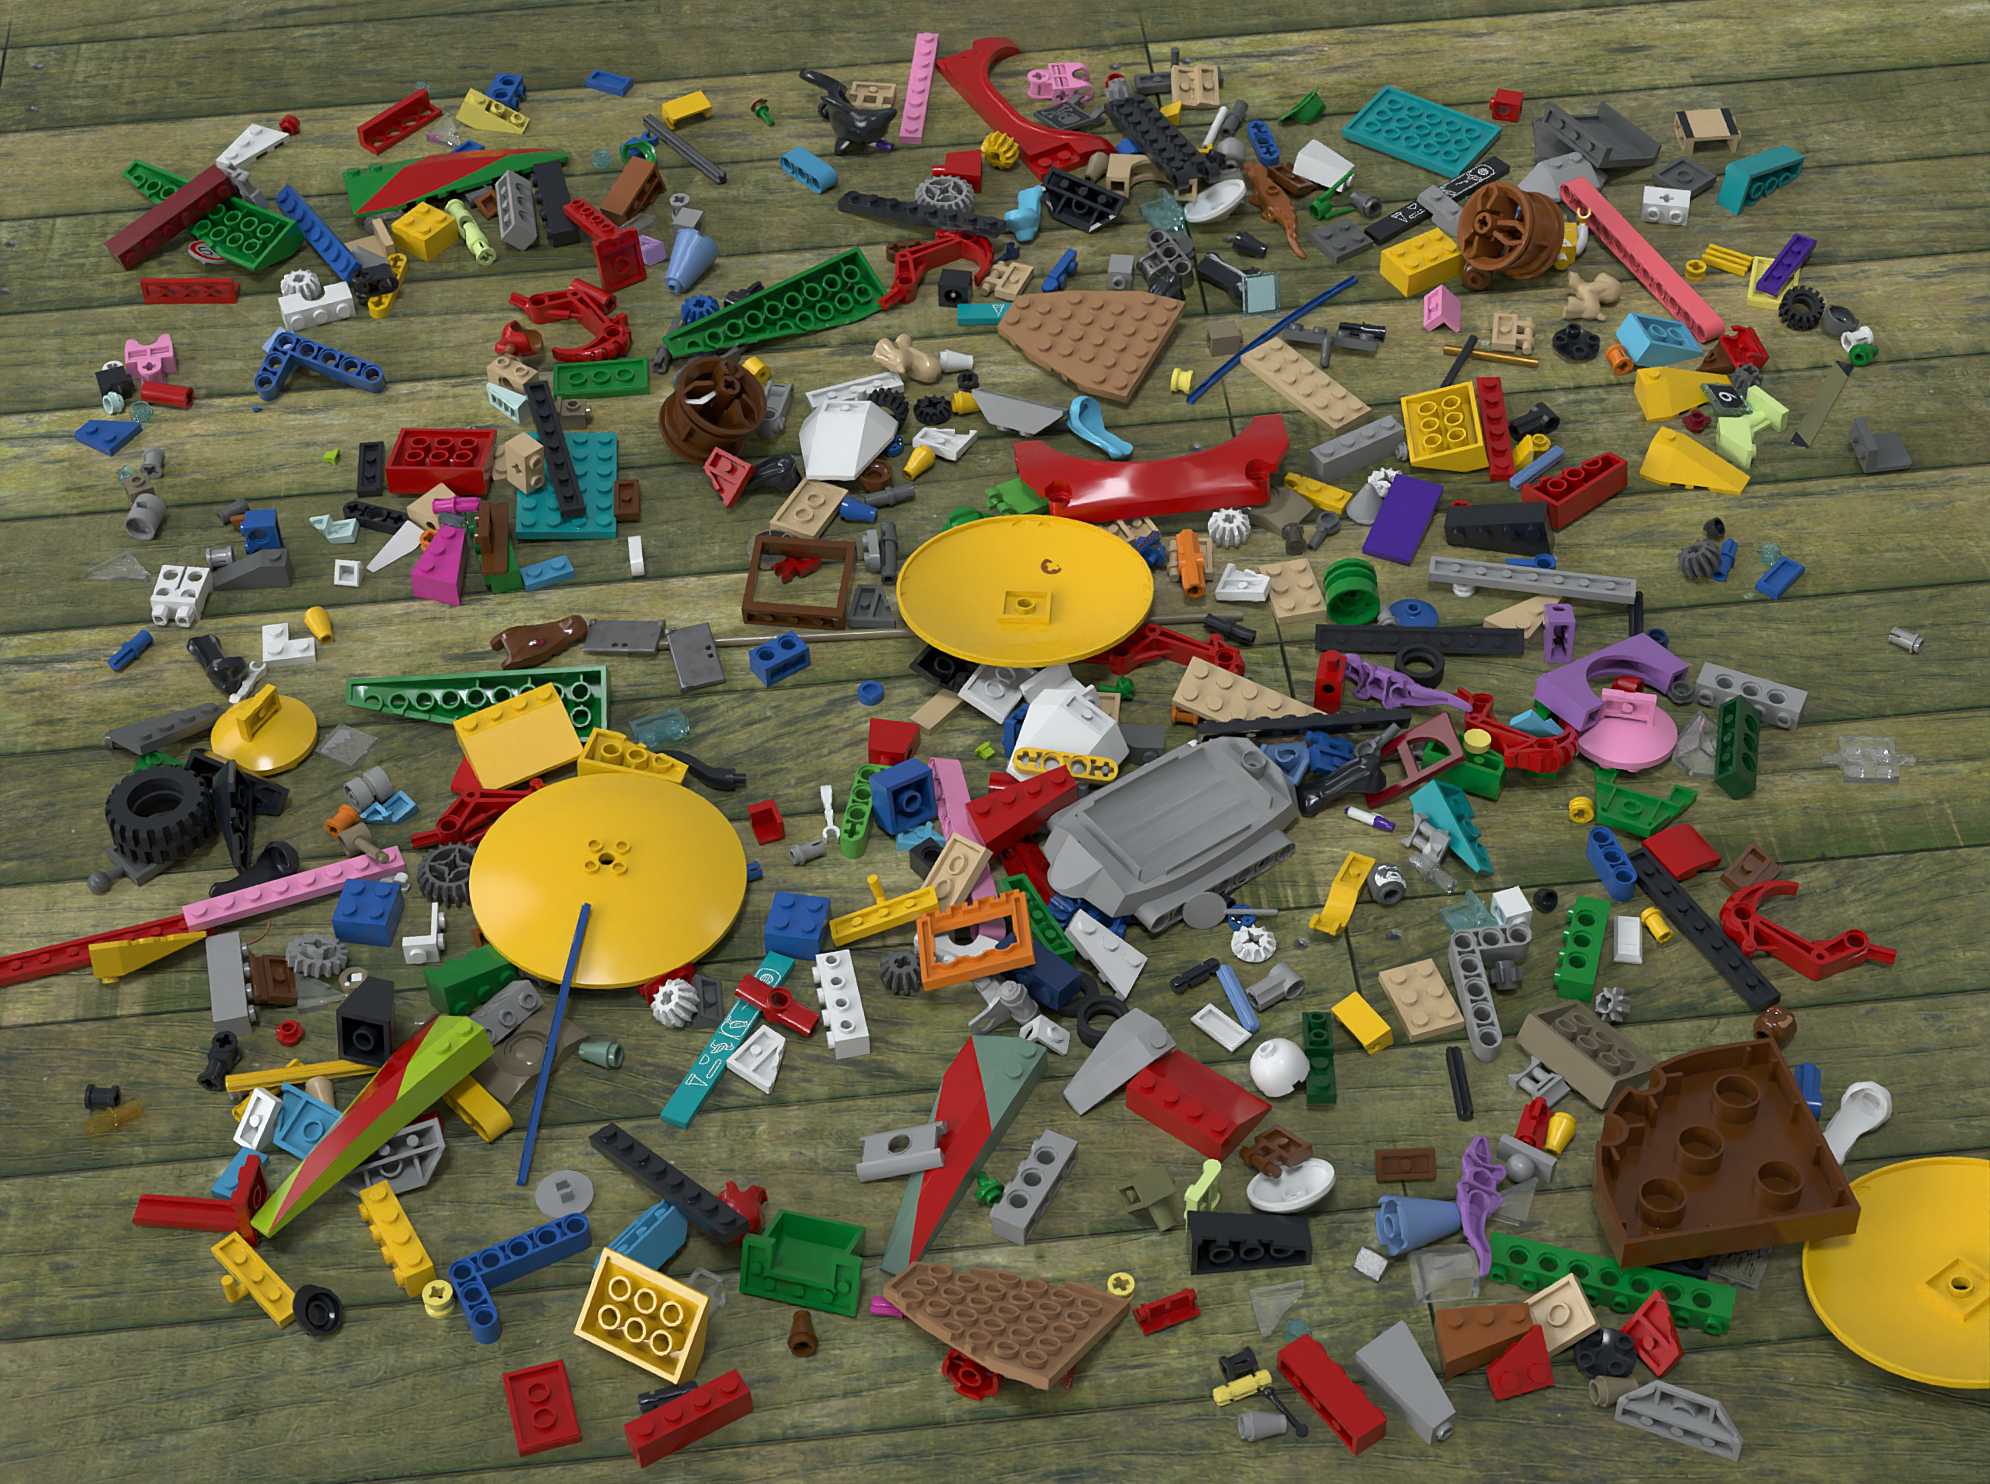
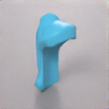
M1040 184L1034 188L1020 191L1018 194V209L1009 211L1004 215L1007 228L1015 233L1016 238L1020 242L1032 240L1039 228L1041 220L1040 200L1044 196Z
M1079 396L1072 401L1069 414L1065 419L1069 429L1102 448L1114 460H1123L1132 454L1133 446L1130 443L1122 441L1105 430L1101 406L1094 398Z

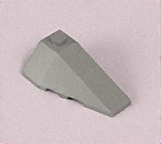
M1134 1008L1111 1025L1062 1094L1080 1117L1131 1082L1144 1067L1169 1055L1177 1044L1160 1021L1140 1009Z

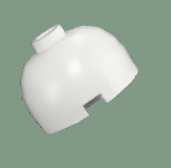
M1275 1038L1264 1042L1256 1049L1250 1060V1074L1259 1090L1269 1097H1279L1294 1090L1292 1085L1298 1080L1302 1083L1310 1070V1061L1296 1043L1284 1038Z

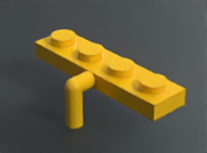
M870 875L867 878V882L877 904L830 920L832 939L835 946L838 947L921 918V913L941 909L937 891L934 885L887 901L886 894L877 875Z
M236 1231L211 1248L213 1256L231 1274L221 1278V1284L230 1303H236L247 1294H250L281 1329L295 1319L292 1309L295 1293ZM233 1277L240 1284L238 1287H236Z

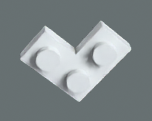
M288 623L262 626L263 663H266L267 668L316 662V643L314 637L290 640Z

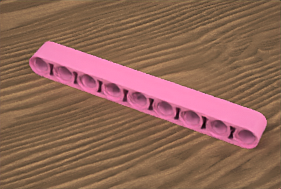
M932 757L929 760L928 767L932 769L937 813L943 835L945 836V843L947 844L952 833L955 832L979 844L967 820L965 803L971 800L960 761L957 759ZM988 863L965 900L969 906L973 905V900L995 895L996 899H998ZM1004 917L968 926L973 941H975L979 934L999 942L1005 938L1006 925Z

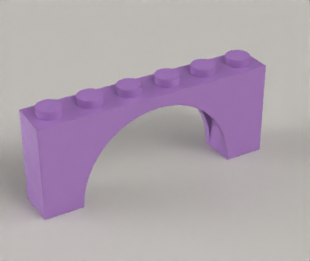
M1640 633L1617 644H1612L1603 650L1596 651L1584 658L1577 659L1565 666H1560L1551 672L1542 674L1536 682L1537 687L1533 697L1581 732L1598 724L1605 704L1594 694L1587 681L1603 676L1620 677L1623 675L1644 678L1646 684L1667 694L1674 682L1685 680L1690 666L1645 633Z

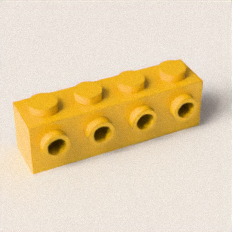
M384 1180L359 1191L362 1203L357 1205L359 1213L364 1222L369 1221L371 1225L369 1230L375 1243H381L382 1248L380 1250L387 1265L390 1263L393 1265L394 1269L392 1272L398 1286H404L410 1299L422 1294L424 1287L429 1282L437 1280L434 1266L387 1180Z

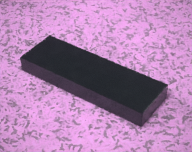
M384 441L365 442L359 445L358 498L383 496Z

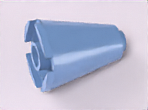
M682 229L676 236L665 277V284L668 290L673 293H684L716 261L719 254L716 243L707 235L705 238L698 235V230Z
M1384 1195L1378 1201V1203H1382L1381 1210L1375 1212L1378 1239L1381 1245L1388 1246L1390 1251H1386V1253L1391 1256L1402 1255L1453 1234L1462 1225L1461 1212L1454 1202Z

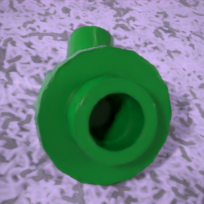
M1866 342L1856 344L1849 350V359L1858 366L1867 365L1871 362L1873 355L1878 354L1879 348Z
M1120 675L1116 687L1099 683L1097 692L1121 693V699H1133L1136 688L1129 677L1126 678Z
M985 1171L978 1172L976 1178L980 1189L975 1193V1196L981 1205H994L1002 1198L1004 1186L996 1178L992 1177L989 1180L988 1174Z

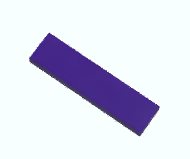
M1795 233L1758 280L1755 290L1778 297L1815 249L1817 241Z

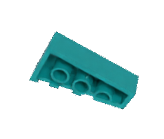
M1782 145L1730 162L1726 167V175L1716 203L1735 215H1739L1743 212V207L1746 205L1748 207L1755 205L1757 198L1761 196L1766 198L1771 195L1775 187L1780 189L1798 178L1805 156L1786 145Z

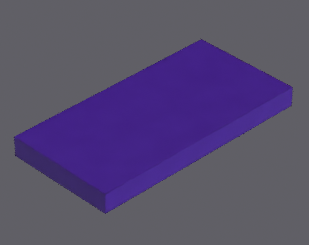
M1396 473L1364 542L1362 553L1410 567L1443 494L1444 486Z

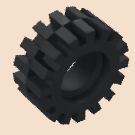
M1801 285L1800 289L1797 286H1794L1792 290L1788 289L1778 308L1780 310L1778 315L1782 317L1781 321L1783 323L1788 322V328L1792 325L1795 326L1794 330L1796 331L1800 327L1802 331H1806L1807 328L1811 330L1814 326H1817L1825 308L1823 297L1818 298L1820 294L1818 291L1813 293V288L1811 287L1805 290L1804 285ZM1802 304L1806 306L1810 310V312H1799L1794 308L1793 305Z
M884 387L879 388V391L877 389L873 390L872 394L870 393L867 401H872L878 407H886L892 410L894 414L890 416L898 421L897 429H902L909 413L908 401L904 402L906 397L904 395L899 397V391L897 390L895 393H892V388H887V391L884 390Z

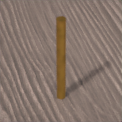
M1445 344L1443 354L1458 356L1463 347ZM1473 349L1469 355V358L1538 368L1539 365L1538 358Z

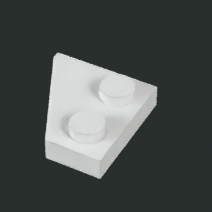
M1228 563L1215 590L1216 599L1227 601H1265L1272 587L1271 579L1268 576L1256 574L1249 569L1241 572L1236 570L1235 564Z

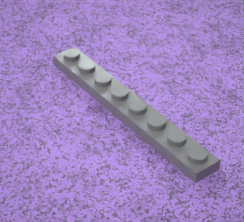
M1431 556L1428 577L1429 581L1634 604L1637 581L1636 579Z

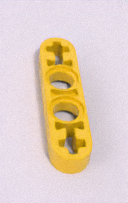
M395 253L387 257L389 265L392 266L399 281V286L392 293L374 296L369 299L368 309L371 317L382 319L390 314L408 271V262L404 254Z
M1031 747L1017 749L1012 759V766L1018 773L1037 776L1050 771L1045 767L1044 761L1048 758H1054L1058 761L1059 767L1066 764L1074 781L1099 785L1112 783L1118 773L1116 762L1109 758ZM1023 755H1026L1029 761L1034 762H1028L1027 766H1023L1022 761L1017 759H1021ZM1037 756L1041 757L1039 768H1035ZM1074 762H1082L1086 767V771L1082 774H1076L1072 771L1071 765ZM1091 764H1095L1093 776L1089 775ZM1103 766H1107L1108 771L1112 773H1109L1108 777H1104L1101 771L1096 770H1102Z

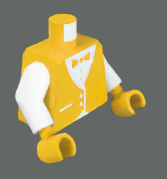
M1580 207L1578 208L1576 219L1579 225L1577 223H1564L1563 245L1558 257L1552 264L1555 265L1556 269L1563 270L1569 264L1575 263V256L1580 255L1586 247L1588 240V226H1586V222L1590 219V208H1588L1587 216H1581Z

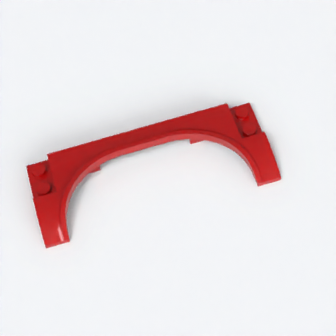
M1003 37L978 39L972 41V49L964 50L958 54L935 61V69L994 132L999 131L1001 134L1006 132L1008 137H1014L1013 142L1019 144L1018 150L1020 152L1018 158L1040 182L1044 180L1051 166L1065 172H1070L1087 166L1091 155L1096 152H1102L1110 157V154H1118V150L1101 136L1049 128L1026 119L995 89L988 78V69L991 63L1021 54V50L1011 39Z

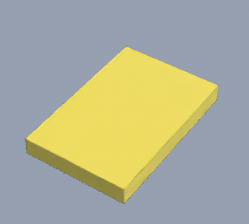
M1754 256L1746 306L1778 310L1787 290H1792L1794 286L1798 285L1800 268L1778 297L1755 290L1756 283L1775 259Z

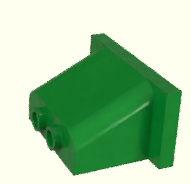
M780 1209L762 1236L747 1233L743 1238L739 1292L856 1317L859 1312L864 1258L860 1257L865 1243L866 1227Z

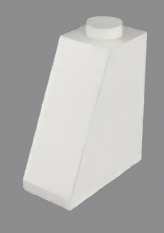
M1313 139L1298 152L1292 173L1331 188L1349 171L1353 172L1355 165ZM1355 174L1349 177L1336 191L1342 192L1347 186L1350 187L1354 181Z

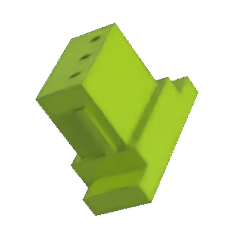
M340 449L326 451L323 457L324 462L336 465L341 457Z
M985 742L974 750V755L981 756L985 761L993 758L995 751L990 747L991 742Z

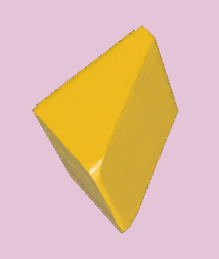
M1181 100L1160 109V112L1174 126H1179L1181 119Z
M1526 435L1512 451L1515 470H1522L1533 462L1534 446L1531 435Z

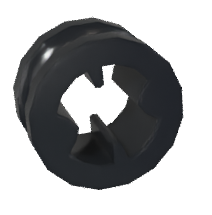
M971 371L961 373L957 377L959 390L972 393V389L979 388L978 375Z

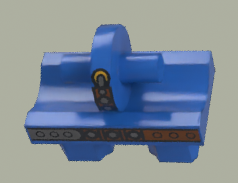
M1152 530L1147 537L1140 536L1135 541V550L1146 561L1149 569L1154 564L1162 565L1167 559L1166 548L1159 541L1160 533Z

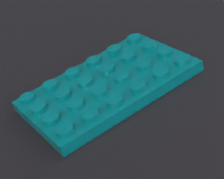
M1386 85L1342 129L1341 137L1454 179L1468 171L1502 135V127Z
M526 433L539 442L536 433ZM563 433L586 507V515L561 518L545 464V484L528 494L517 488L516 539H616L614 481H617V433Z

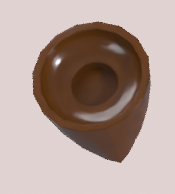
M874 459L858 476V479L871 493L885 490V487L890 486L893 469L888 462Z

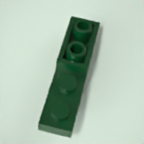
M1302 1012L1303 1053L1310 1061V1070L1304 1080L1307 1104H1336L1337 1091L1331 1012Z

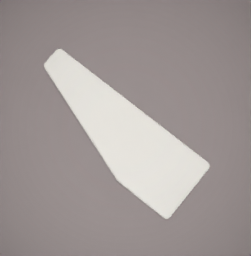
M407 520L369 563L367 569L371 572H376L415 550L420 544V535L424 531Z

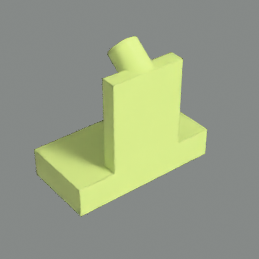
M1756 385L1748 388L1745 405L1750 412L1739 418H1748L1750 428L1754 429V435L1770 426L1777 432L1785 430L1789 410Z

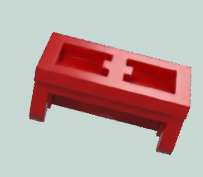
M1739 325L1731 326V329L1737 332V334L1734 336L1723 334L1719 340L1734 367L1742 368L1743 365L1750 364L1756 366L1760 371L1770 356L1755 330L1750 326L1748 328Z

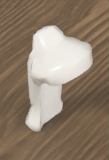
M1873 1081L1854 1083L1846 1090L1841 1099L1840 1109L1828 1123L1825 1132H1823L1840 1168L1843 1166L1847 1154L1859 1136L1865 1132L1875 1130L1891 1116L1892 1099L1889 1091Z

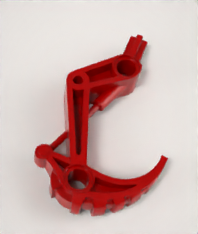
M938 230L935 233V241L896 253L895 278L891 291L880 298L878 304L881 305L883 310H886L897 302L903 304L914 302L917 298L916 286L926 271L962 258L973 261L980 266V270L974 275V284L978 287L984 278L989 276L990 269L994 264L992 243L987 237L962 233L960 231Z
M580 289L538 293L529 298L515 292L511 293L509 304L524 309L526 315L530 316L532 323L543 325L574 318L596 337L589 344L579 348L562 349L554 347L552 355L555 360L566 363L614 360L617 356L626 354L630 343H632L631 330L628 327V315L619 313L616 315V318L606 317Z
M1148 624L1138 629L1124 641L1110 648V651H1104L1083 659V663L1109 665V670L1118 676L1128 675L1145 662L1159 658L1189 666L1193 656L1241 677L1244 676L1246 669L1240 655V650L1224 643L1221 635L1214 633L1209 636V641L1200 642L1157 624Z
M1463 687L1457 688V693L1453 694L1469 703L1473 708L1472 712L1465 713L1464 734L1471 729H1481L1489 733L1491 736L1490 749L1504 756L1503 763L1507 768L1519 767L1539 773H1555L1561 770L1563 766H1567L1577 754L1578 736L1576 730L1561 717H1559V727L1564 731L1563 733L1553 737L1538 738L1499 723L1493 713L1494 697L1487 693H1475L1472 695Z
M534 778L529 782L530 788L525 791L468 788L462 792L435 824L436 829L410 835L413 850L438 843L443 847L448 846L449 842L453 845H457L460 841L463 843V839L468 837L475 828L486 823L488 820H497L517 802L549 785L544 784L540 778Z
M1774 880L1745 886L1729 896L1720 910L1719 916L1722 921L1723 932L1738 944L1747 958H1752L1756 951H1766L1812 981H1821L1864 963L1865 959L1894 965L1897 950L1869 943L1870 938L1859 929L1848 930L1833 939L1812 940L1811 943L1756 914L1758 906L1771 897L1779 895L1796 896L1799 887L1797 882Z

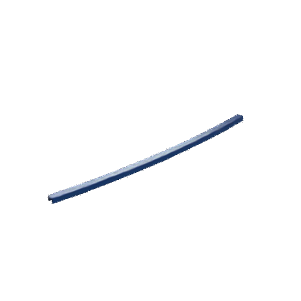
M1354 275L1269 328L1208 377L1187 397L1186 402L1193 405L1212 386L1240 363L1241 355L1269 341L1283 331L1284 327L1290 326V323L1296 322L1326 301L1359 283V278L1354 279Z
M588 903L582 905L545 1048L516 1183L520 1186H524L527 1180L553 1054L591 907Z

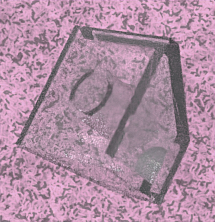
M1702 710L1694 715L1677 737L1672 761L1676 767L1681 768L1688 776L1714 779L1718 725Z
M1467 1244L1419 1248L1406 1253L1418 1304L1478 1297L1481 1281L1475 1251Z

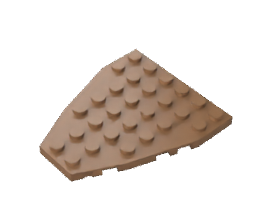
M1060 291L1027 294L1016 297L997 325L998 333L1002 337L1009 339L1014 347L1019 346L1023 349L1025 356L1050 372L1057 371L1066 382L1072 380L1081 391L1127 403L1187 308L1185 301L1144 291Z
M913 1261L884 1285L883 1291L885 1299L921 1328L993 1372L1002 1374L1005 1378L1016 1379L1031 1384L1036 1389L1049 1390L1130 1311L1131 1300L1072 1281H1066L1065 1287L1047 1285V1277L1038 1276L1037 1279L1021 1281L1019 1273L974 1266H970V1273L953 1272L951 1264H930Z

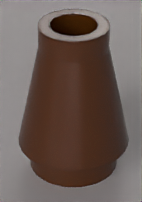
M798 1310L793 1314V1322L787 1341L788 1347L796 1356H809L818 1345L811 1314L806 1310Z

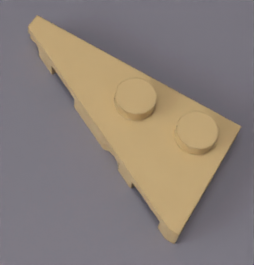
M1540 594L1486 617L1483 627L1524 629V645L1527 646L1543 627L1545 605L1562 604L1567 597Z

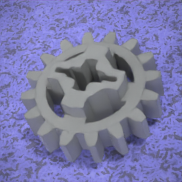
M315 933L310 937L307 934H303V939L294 937V942H288L285 960L288 961V967H294V972L304 971V976L311 974V976L319 978L321 974H324L326 977H330L331 972L340 974V969H345L348 951L345 950V944H339V939L330 940V935L323 937V935Z

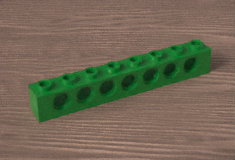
M1494 1231L1492 1233L1489 1245L1492 1255L1491 1266L1488 1276L1483 1278L1490 1279L1496 1283H1507L1526 1290L1541 1292L1570 1273H1573L1577 1278H1580L1578 1280L1590 1305H1600L1612 1308L1618 1312L1633 1314L1658 1289L1664 1292L1666 1299H1670L1667 1302L1676 1325L1705 1330L1711 1334L1726 1336L1728 1334L1737 1288L1648 1267L1620 1269L1617 1260Z

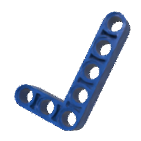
M281 332L275 337L254 379L255 388L260 398L264 401H273L278 397L294 364L371 393H379L386 386L383 371L377 364L291 332ZM287 344H292L289 348H283ZM308 352H313L311 356H304ZM330 360H335L333 364H326ZM282 364L279 368L273 369L275 365ZM352 368H356V369H357L356 371H354V372H352V373H348V370H350V369H352ZM378 376V379L375 381H369L371 377ZM266 384H272L269 388L262 389Z
M568 1214L461 1258L451 1264L448 1272L453 1293L475 1339L479 1343L492 1344L500 1338L502 1333L497 1309L488 1291L588 1249L592 1243L588 1218L584 1214Z

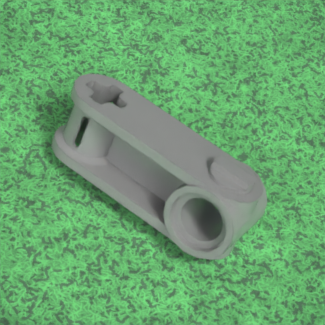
M769 380L764 391L767 400L766 415L760 426L755 430L764 439H774L781 434L794 398L793 383H788V385L777 384Z

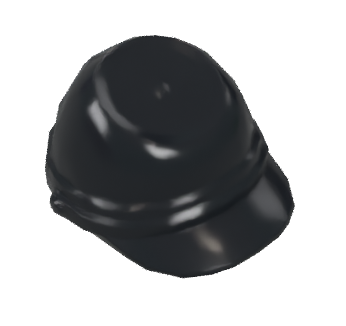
M312 1284L303 1285L297 1290L292 1302L296 1323L301 1329L314 1337L331 1335L339 1329L344 1315L343 1305L339 1297L331 1289Z

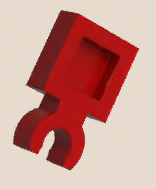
M786 556V562H779L774 565V574L778 575L781 573V581L785 583L790 581L796 573L802 577L819 568L821 560L820 558Z

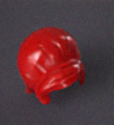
M727 1181L726 1189L715 1196L748 1219L750 1230L729 1243L731 1245H743V1238L747 1233L757 1235L762 1228L763 1213L761 1205L768 1201L766 1190L762 1187L752 1185L745 1192H741L736 1183Z

